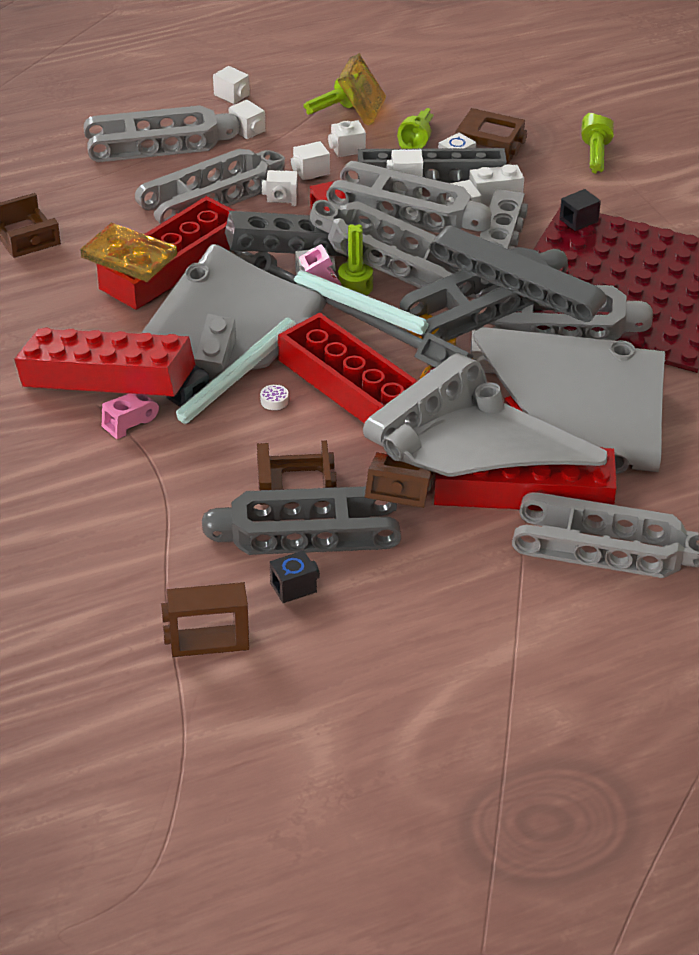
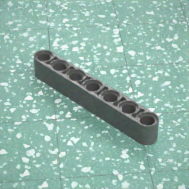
M454 226L444 227L429 245V250L436 259L583 322H590L607 300L604 291L593 284Z

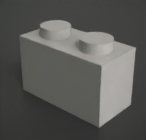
M213 314L207 315L195 355V364L209 373V380L216 378L229 365L236 340L235 318Z

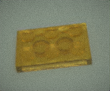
M110 223L80 249L81 258L148 282L177 255V246Z

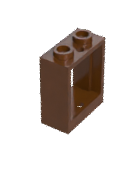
M245 582L167 589L168 602L161 603L163 623L169 622V625H163L164 644H171L172 657L249 650L248 603ZM233 613V625L178 630L179 617Z

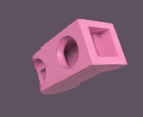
M322 244L299 257L306 272L341 285L336 273L329 267L333 263Z
M145 394L121 396L102 404L101 427L116 439L126 436V429L140 423L151 422L158 414L159 406Z

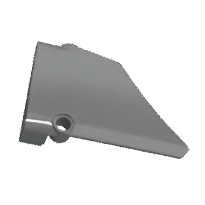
M212 244L198 263H194L186 269L142 333L189 336L195 360L207 315L213 314L235 318L236 340L229 361V367L285 318L294 320L297 325L321 313L326 305V300L320 293L272 275L223 247ZM278 346L250 370L269 366L278 356Z
M482 327L474 332L473 338L503 386L523 412L598 447L614 448L616 474L627 470L629 465H631L633 470L659 472L662 448V399L665 351L638 349L627 341Z
M460 353L450 356L371 415L363 427L365 438L384 447L386 453L393 460L402 461L448 477L516 466L559 464L601 466L607 463L608 457L606 450L503 403L500 386L493 382L487 383L485 371L481 364Z

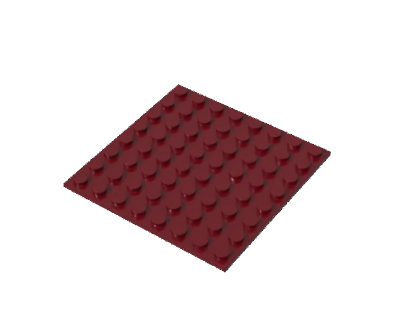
M559 208L533 250H536L539 254L550 249L562 250L568 258L566 274L593 285L614 286L626 295V301L648 303L653 310L652 326L642 332H624L616 341H627L638 349L665 351L664 364L698 373L699 238L695 235H686L674 232L671 229H662L643 222L638 223L619 216L614 217L602 213L599 214V222L574 231L559 219ZM534 310L533 312L564 314L562 312H555V310ZM598 312L596 315H608L609 312ZM636 323V325L641 326L643 323ZM546 325L537 326V328L540 330H547L550 328ZM574 326L564 327V329L568 331H574L577 329ZM593 327L592 330L600 332L603 331L604 328Z

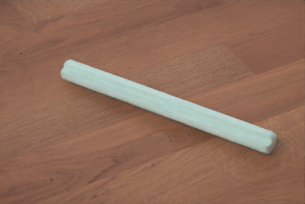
M303 270L298 271L297 276L294 278L297 285L314 290L322 296L419 335L425 334L426 329H428L429 324L424 318Z
M285 318L182 405L176 411L177 419L184 424L189 423L278 346V334L295 326L296 322L290 318Z

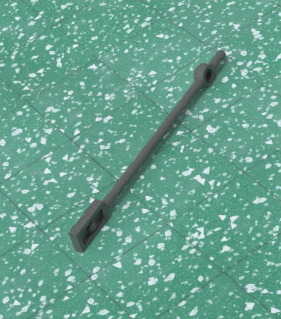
M234 250L233 254L250 264L286 281L297 284L294 281L296 275L278 267L276 258L268 252H258L254 255L248 251ZM323 296L329 305L418 349L414 357L435 368L455 353H460L471 359L474 357L469 352L428 332L424 339H421L387 321Z

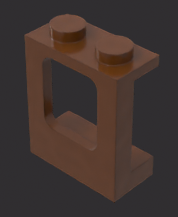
M474 108L470 109L455 131V134L461 133L475 141L477 145L490 148H504L506 164H509L513 156H517L520 145L524 144L527 138V130L524 129L525 120ZM485 122L514 128L508 137L479 131Z
M36 193L0 202V241L13 258L61 244L59 223L55 218L48 220L38 207ZM24 220H31L34 223L11 231H7L5 228L7 225Z
M327 440L321 441V454L269 456V443H257L259 491L284 490L282 485V474L284 472L315 470L322 472L323 488H337L336 472H330V470L335 468L334 452H328Z
M376 452L368 469L364 498L424 508L427 491L431 490L433 472L402 461H395L388 454Z

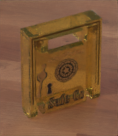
M359 53L349 58L337 81L366 125H370L375 121L386 99V95ZM358 73V76L355 79L353 75Z

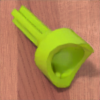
M355 72L338 78L335 81L334 90L304 103L306 113L311 115L336 103H340L346 108L362 103V97L360 96H362L363 79L361 80V76Z
M431 109L421 110L418 116H409L400 124L397 137L399 146L402 149H422L431 137L429 123L434 117L430 113Z
M588 113L582 120L581 136L582 140L590 146L589 168L592 169V173L596 174L597 171L602 172L604 170V146L613 139L614 121L598 114Z
M351 224L348 226V262L343 263L339 267L338 279L343 287L363 295H368L373 290V268L363 263L362 225L354 226Z

